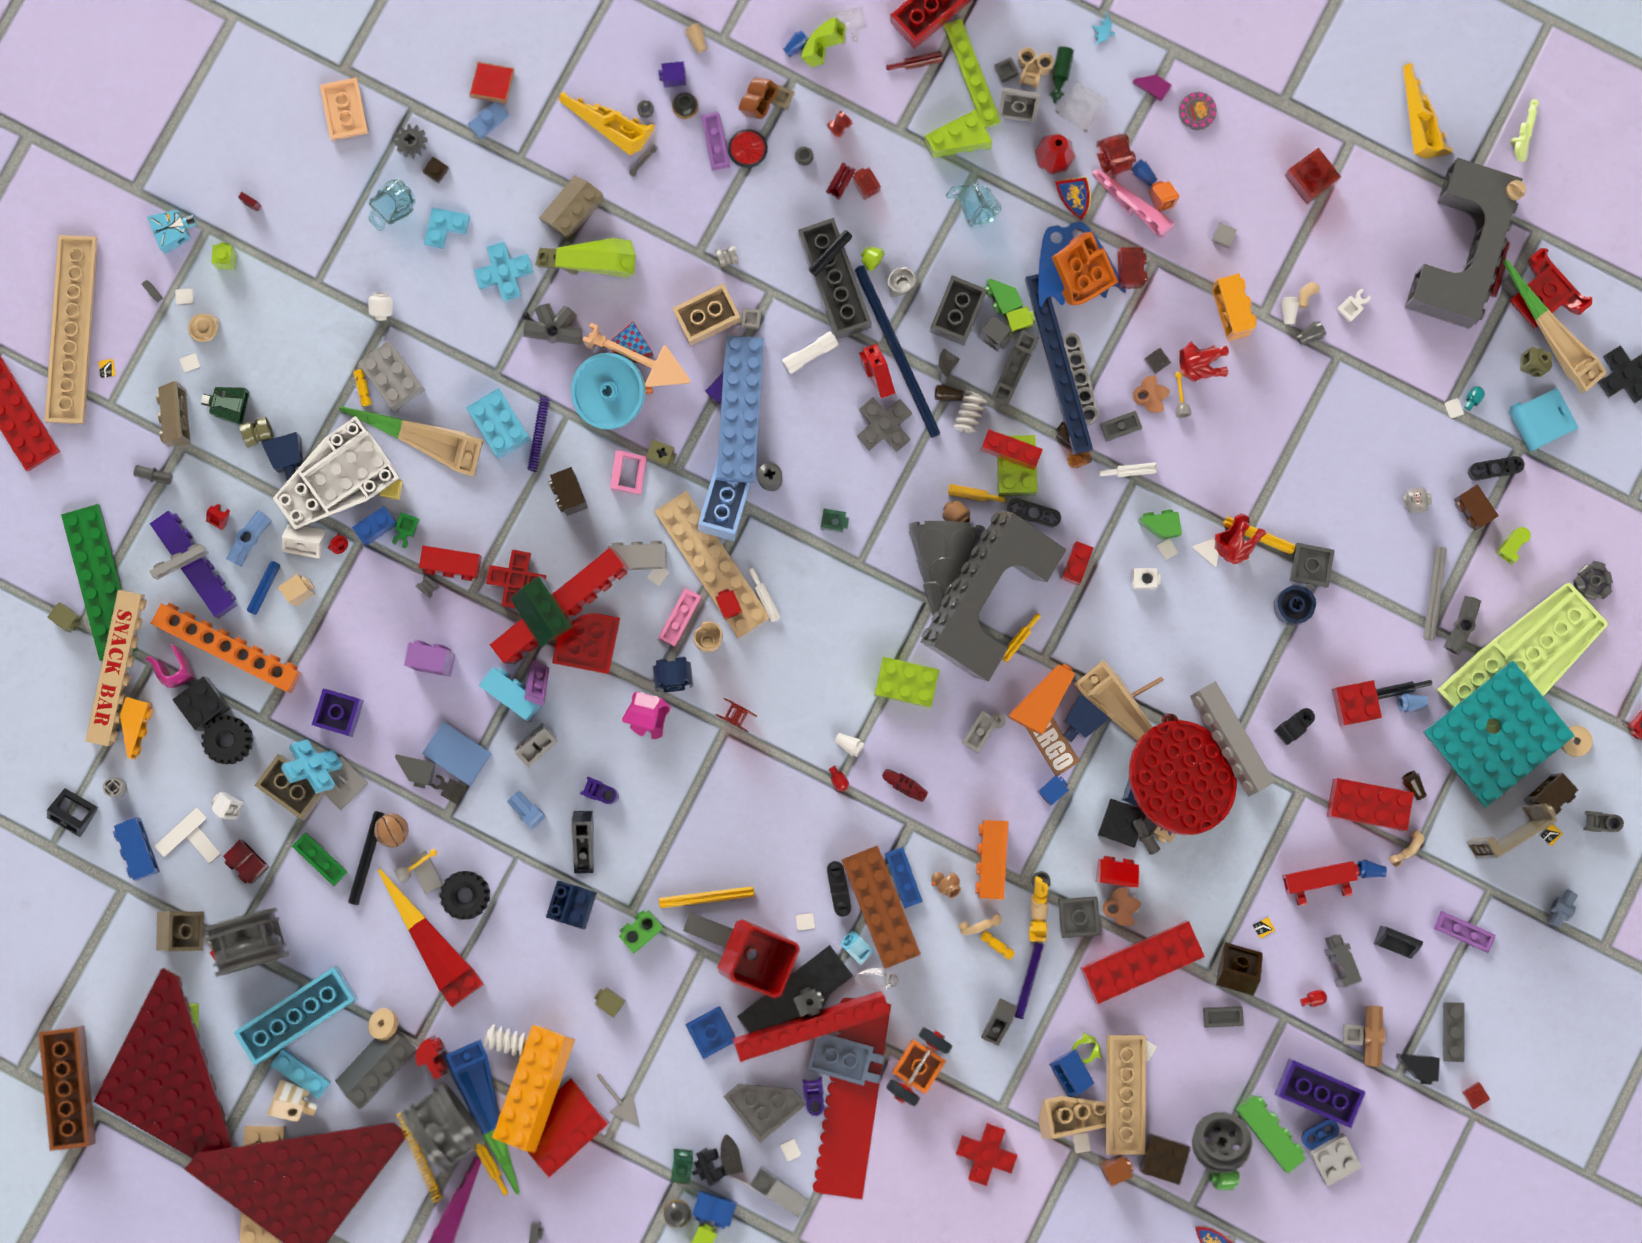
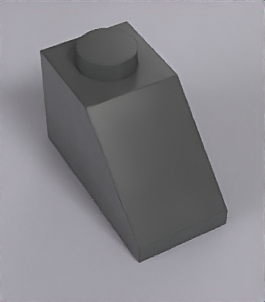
M398 754L395 755V759L409 781L414 782V786L424 789L426 785L431 786L436 763Z
M1000 998L991 1013L981 1038L999 1046L1013 1021L1018 1006Z

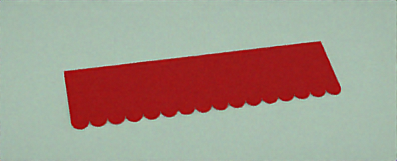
M845 997L840 1003L853 1000L854 998ZM887 1004L888 1009H889V1012H890V1010H891V1004ZM890 1014L838 1030L841 1034H838L837 1037L873 1046V1053L884 1055ZM871 1061L868 1072L881 1075L882 1064ZM829 1076L830 1080L834 1083H830L827 1087L828 1092L832 1095L826 1097V1104L830 1107L824 1110V1116L827 1119L822 1122V1128L825 1132H822L820 1135L821 1142L825 1144H821L818 1148V1152L822 1156L818 1157L816 1161L817 1166L820 1168L814 1173L818 1181L813 1183V1190L817 1193L862 1200L880 1082L874 1083L865 1080L863 1086Z

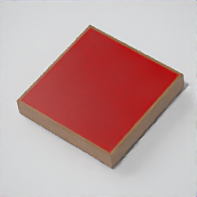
M477 62L469 93L470 98L507 104L515 69Z

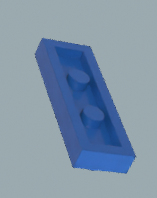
M901 847L885 853L904 908L923 902L904 848Z

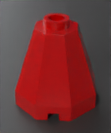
M1059 133L1044 136L1035 149L1038 167L1044 168L1050 174L1067 171L1075 158L1072 141Z

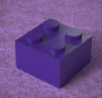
M323 688L312 726L353 737L364 700Z

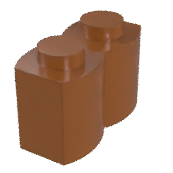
M755 77L748 86L747 94L740 101L739 110L747 117L763 119L769 110L770 103L777 95L778 86L772 80Z

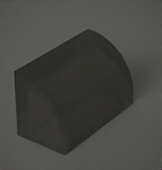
M946 349L942 350L937 364V375L945 385L958 367L960 358Z

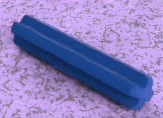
M270 561L247 608L249 613L254 615L258 613L276 577L280 564Z

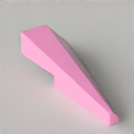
M1099 169L1092 173L1130 215L1135 212L1158 238H1162L1173 228L1175 222Z

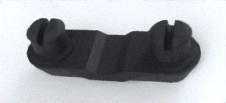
M833 861L827 867L833 907L838 916L845 917L851 912L845 871L840 862Z

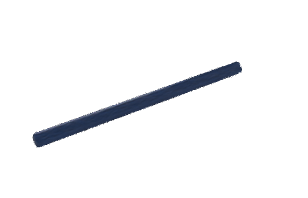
M863 265L855 268V273L930 437H937L940 435V430L868 273Z

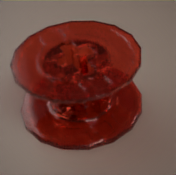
M723 698L731 706L725 717L719 714L715 715L749 733L741 725L747 714L757 717V715ZM734 708V711L732 712V714H731V716H730V718H729V714H730V712L732 711V709ZM742 713H743L744 715H743L742 719L740 720V722L738 723V721H739V719H740V717H741V715H742Z

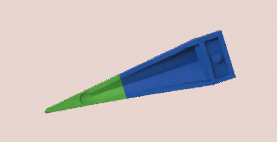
M480 1039L443 1056L454 1083L515 1194L518 1195L519 1188L507 1144L492 1138L500 1113L488 1056Z

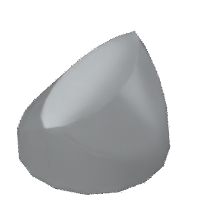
M900 267L889 274L888 287L890 297L901 296L914 288L918 277L911 269Z

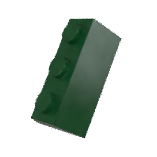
M538 576L510 598L541 648L574 627L543 577Z

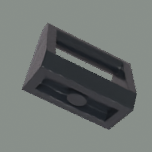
M64 788L48 807L47 819L81 837L97 812L98 807ZM65 797L89 811L82 821L59 808Z
M1380 926L1373 944L1412 959L1422 947L1423 941L1387 926Z

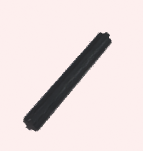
M374 811L349 896V904L358 905L377 843L374 833L375 824L384 815L383 812Z

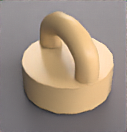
M1519 180L1510 182L1506 187V195L1511 200H1519L1526 193L1525 184Z

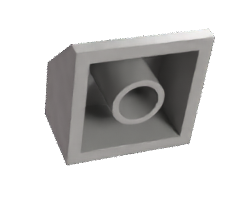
M1002 87L998 117L1035 122L1041 94Z

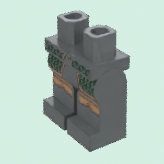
M1341 934L1325 938L1328 949L1324 950L1325 954L1329 955V961L1335 966L1339 977L1334 979L1336 987L1344 988L1361 982L1362 979L1355 960L1349 951L1351 949L1350 944L1343 942Z

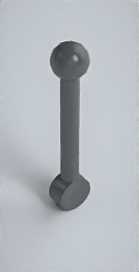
M654 145L634 169L630 170L629 174L636 176L639 168L657 151L658 147Z

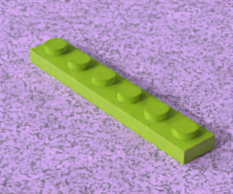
M962 19L944 24V30L974 108L984 127L988 128L1001 123Z

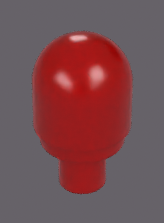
M835 765L830 767L828 770L832 775L830 779L833 786L838 791H845L849 787L847 777L842 771L839 772Z
M1323 990L1309 992L1306 998L1300 999V1004L1302 1007L1310 1005V1007L1323 1005L1327 1001V994Z

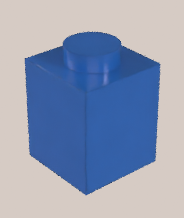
M1054 776L1037 792L1052 806L1069 791L1067 788L1068 783L1061 776L1059 778Z

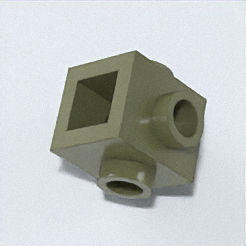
M1529 348L1521 354L1520 371L1531 374L1533 377H1541L1552 368V353L1546 352L1541 348Z

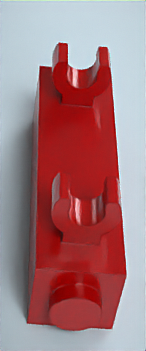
M1348 861L1284 874L1282 877L1286 894L1295 893L1297 906L1307 904L1304 893L1307 890L1340 884L1342 896L1353 895L1350 882L1358 880L1357 876L1360 873L1358 865L1354 864V861Z

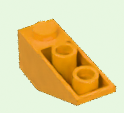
M125 697L120 719L127 758L136 760V756L138 757L141 753L142 746L140 744L142 738H145L148 727L146 725L148 719L150 720L153 715V704Z

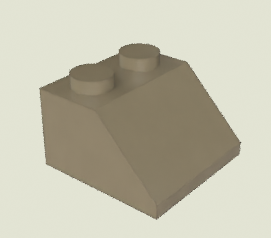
M157 911L156 951H203L204 912Z

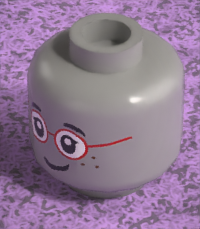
M1423 487L1408 489L1406 494H1403L1405 509H1408L1410 513L1425 512L1428 510V505L1432 504L1431 493H1427Z

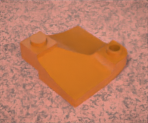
M1092 232L1082 233L1069 241L1070 243L1051 257L1064 285L1062 294L1066 302L1071 306L1083 304L1118 283L1104 248L1099 249Z

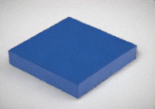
M720 1006L685 1024L703 1059L733 1044L732 1038H736Z

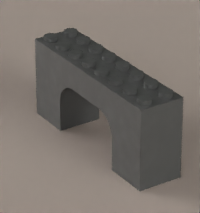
M1457 158L1450 165L1437 203L1463 211L1473 219L1476 230L1463 272L1459 273L1449 272L1424 264L1414 275L1404 308L1468 329L1483 319L1485 309H1483L1484 303L1488 302L1491 295L1489 287L1490 284L1493 285L1496 278L1494 271L1502 259V256L1499 255L1501 249H1504L1507 243V238H1505L1506 232H1509L1512 227L1513 221L1510 219L1518 207L1516 200H1511L1507 197L1506 187L1514 180L1522 182L1523 178L1461 158Z
M998 511L992 516L988 529H985L981 534L979 544L972 549L970 559L962 566L960 576L953 581L951 591L943 598L942 606L933 615L932 622L929 628H926L922 633L920 641L971 676L988 682L1008 648L982 630L979 623V615L983 605L1003 572L1009 567L1013 566L1033 580L1048 582L1067 550L1016 514Z

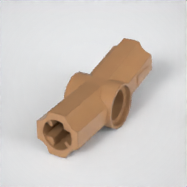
M1365 1006L1363 1044H1365L1364 1065L1382 1066V1046L1385 1044L1382 1006Z

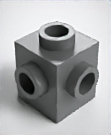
M810 987L800 990V995L793 997L800 1016L809 1014L810 1017L820 1013L821 1003L824 1002L821 992H816L815 988L811 990ZM809 998L813 1000L811 1005L806 1003V1000Z

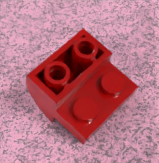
M435 1035L424 1040L416 1051L417 1066L426 1064L434 1080L447 1074L446 1069L448 1068L445 1061L438 1057L444 1053V1043L440 1037L436 1038Z

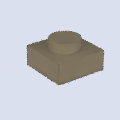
M777 84V95L770 104L787 111L795 92Z

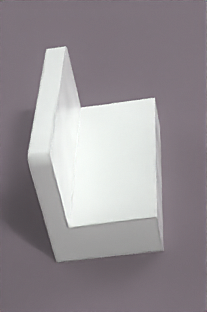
M289 523L282 535V552L320 558L325 530L307 526L294 529Z

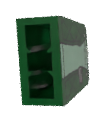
M215 387L213 396L202 395L201 405L209 406V413L212 416L240 426V424H243L250 391L240 387Z

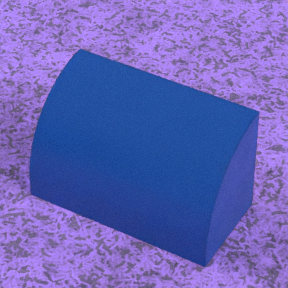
M1076 1049L1049 1064L1067 1097L1077 1096L1095 1084Z

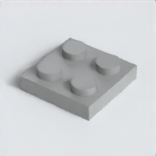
M1344 1133L1309 1152L1323 1181L1328 1187L1362 1168Z

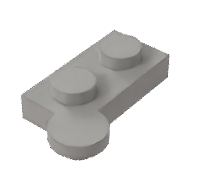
M982 710L962 744L979 753L993 728H1002L1005 725V716L1001 713L990 716Z

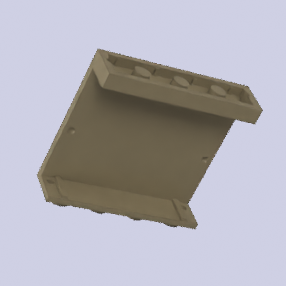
M1547 804L1523 806L1522 809L1530 820L1526 824L1497 842L1494 837L1472 838L1466 843L1476 859L1498 858L1555 823L1557 819L1554 809Z

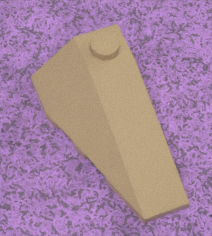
M1066 1096L1044 1099L1038 1118L1041 1137L1043 1139H1055L1106 1127V1102Z

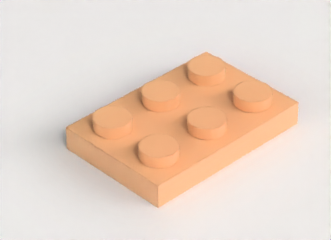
M357 77L320 85L331 141L368 134Z

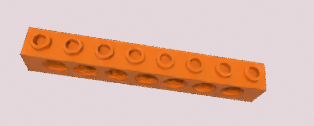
M169 602L167 605L160 604L150 624L288 693H292L301 675V672L297 671V666L289 662L285 665L280 662L281 658L273 654L267 656L263 654V649L255 645L251 648L246 645L247 641L237 636L233 639L229 637V632L221 628L217 631L212 628L213 624L203 619L199 622L195 620V615L187 611L183 614L178 611L179 607ZM178 616L180 622L177 626H173L172 620ZM192 625H196L197 631L191 635L189 629ZM213 633L214 640L211 643H207V635ZM226 642H230L231 648L225 652L223 645ZM247 650L248 657L245 660H241V652ZM260 659H264L265 666L259 669L257 662ZM281 667V676L275 677V669Z

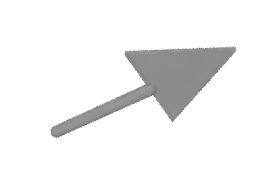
M597 1074L603 1085L619 1103L609 1113L639 1126L633 1094L622 1102L601 1074Z

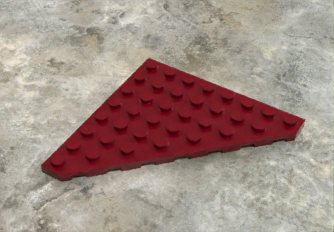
M162 968L93 1102L193 1159L198 1152L233 1147V1139L229 1127L226 1126L224 1120L225 1114L221 1102L218 1101L215 1092L217 1089L207 1067L208 1061L198 1039L200 1036L190 1014L191 1008L187 996L184 995L181 977Z
M390 1122L196 1153L184 1170L282 1243H327L409 1133L404 1135L406 1131H402V1128L396 1123Z

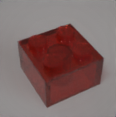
M1319 147L1289 168L1284 175L1307 205L1337 184L1341 179L1340 174Z

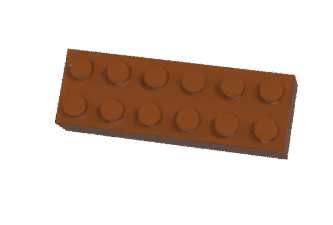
M878 845L841 859L884 969L921 955Z
M85 1026L38 1032L49 1150H63L96 1144Z

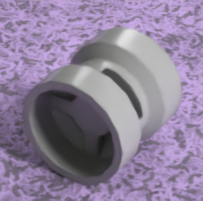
M734 245L728 246L727 250H715L720 268L726 267L729 263L733 265L739 263Z
M108 778L103 783V791L107 796L121 797L127 791V784L119 778Z

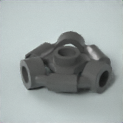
M1593 561L1589 565L1585 564L1577 572L1578 575L1573 580V585L1583 594V597L1596 600V598L1605 599L1612 592L1611 583H1613L1611 572H1608L1605 567L1606 564ZM1591 569L1603 573L1602 575H1596L1591 572ZM1582 578H1585L1586 581H1587V584H1588V588H1587V589H1585V583H1584V580H1583ZM1601 584H1605L1606 586L1597 593V588Z

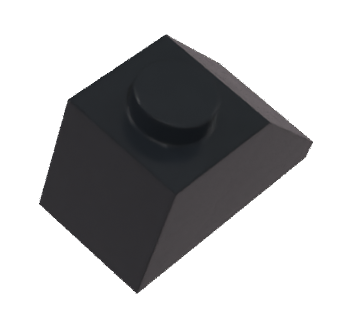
M1396 1053V1058L1414 1079L1420 1080V1084L1432 1085V1081L1439 1082L1440 1058Z

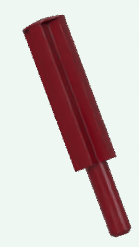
M941 51L905 58L904 62L887 65L886 70L890 71L904 67L905 70L941 63L943 62V55Z
M1508 241L1505 248L1502 249L1500 255L1502 256L1501 262L1494 271L1496 278L1493 285L1490 284L1489 287L1490 297H1497L1506 268L1503 261L1506 260L1510 246Z

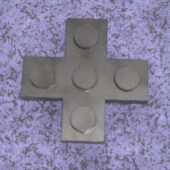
M872 397L859 409L870 425L858 434L857 437L869 451L884 439L897 453L911 440L899 426L912 415L911 410L901 399L885 411L876 399Z

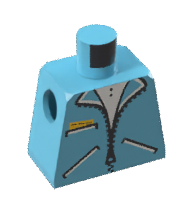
M178 210L147 216L158 246L164 254L190 240L191 237L188 229L197 225L193 215L183 218Z

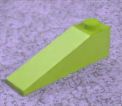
M609 238L557 247L555 267L629 278L635 271L636 255L632 241Z

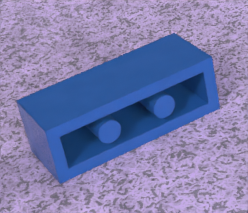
M135 817L114 825L115 831H113L115 840L120 843V854L128 865L126 871L129 878H132L133 881H138L159 873L160 871L141 818Z

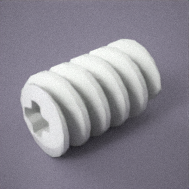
M965 391L967 396H964L962 399L965 403L960 405L962 409L958 411L960 417L955 420L958 425H954L953 428L964 433L977 432L973 425H979L980 422L975 420V418L982 417L978 410L984 411L980 404L987 401L977 393Z
M493 1024L487 1032L483 1048L489 1043L490 1050H493L496 1046L497 1052H500L504 1047L505 1054H508L511 1050L512 1056H515L519 1051V1057H521L527 1039H525V1033L518 1037V1031L510 1035L509 1028L505 1033H503L501 1026L498 1031H495V1025Z

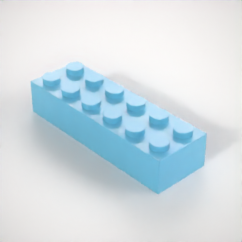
M333 967L233 1033L255 1066L358 1000V997L339 967Z

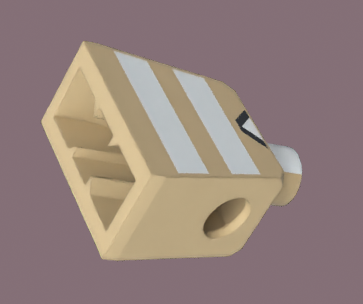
M281 1079L267 1115L297 1122L302 1113L314 1116L317 1105L306 1101L309 1095L307 1090Z

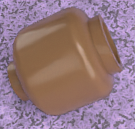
M950 501L943 507V519L945 521L970 522L971 512L962 502Z

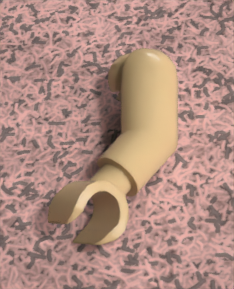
M1419 830L1411 833L1413 840L1408 848L1402 850L1400 854L1388 858L1393 866H1400L1403 859L1406 860L1417 853L1425 839Z
M997 913L992 919L983 920L971 927L967 921L959 924L958 927L963 935H970L989 929L992 925H999L1002 919L999 913Z

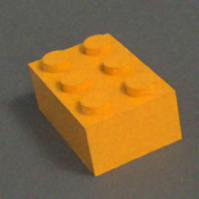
M1240 273L1217 279L1212 287L1227 341L1249 336L1256 328L1255 325H1257L1256 316L1251 313L1250 309L1252 306L1249 296H1246L1244 290L1246 289V283L1244 278H1241Z

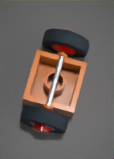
M924 1027L918 1036L928 1046L926 1047L912 1038L892 1070V1073L904 1080L905 1084L891 1079L886 1086L887 1090L894 1094L896 1100L901 1103L907 1102L912 1106L917 1105L920 1097L910 1087L913 1086L926 1094L946 1062V1059L933 1051L940 1050L948 1054L952 1049V1044L944 1040L945 1036L936 1030L933 1033Z

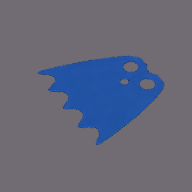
M1075 222L1066 228L1056 225L1046 229L1042 239L1039 261L1038 288L1040 307L1043 306L1048 297H1054L1060 305L1064 304L1065 298L1062 294L1064 285L1051 257L1070 243L1069 241L1074 239L1073 231L1075 229H1082L1084 233L1092 232L1085 223ZM1052 233H1060L1062 241L1054 243L1051 240ZM1093 233L1099 249L1103 248V246ZM1107 254V257L1118 280V283H1116L1113 286L1119 288L1122 292L1126 293V289L1121 281V278L1117 270L1115 269L1110 257ZM1109 289L1105 290L1100 295L1103 298H1106Z

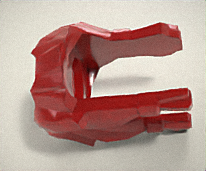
M1190 341L1179 352L1180 372L1192 382L1213 376L1226 377L1228 374L1226 366L1221 368L1209 366L1210 363L1217 361L1220 356H1228L1229 349L1227 346L1216 348L1213 345L1207 349H1199Z
M1245 514L1235 516L1233 524L1228 530L1215 534L1214 549L1217 550L1219 556L1223 557L1226 562H1230L1233 565L1249 559V555L1254 550L1256 544L1266 535L1264 529H1258L1250 540L1244 542L1243 536L1250 527L1249 517Z

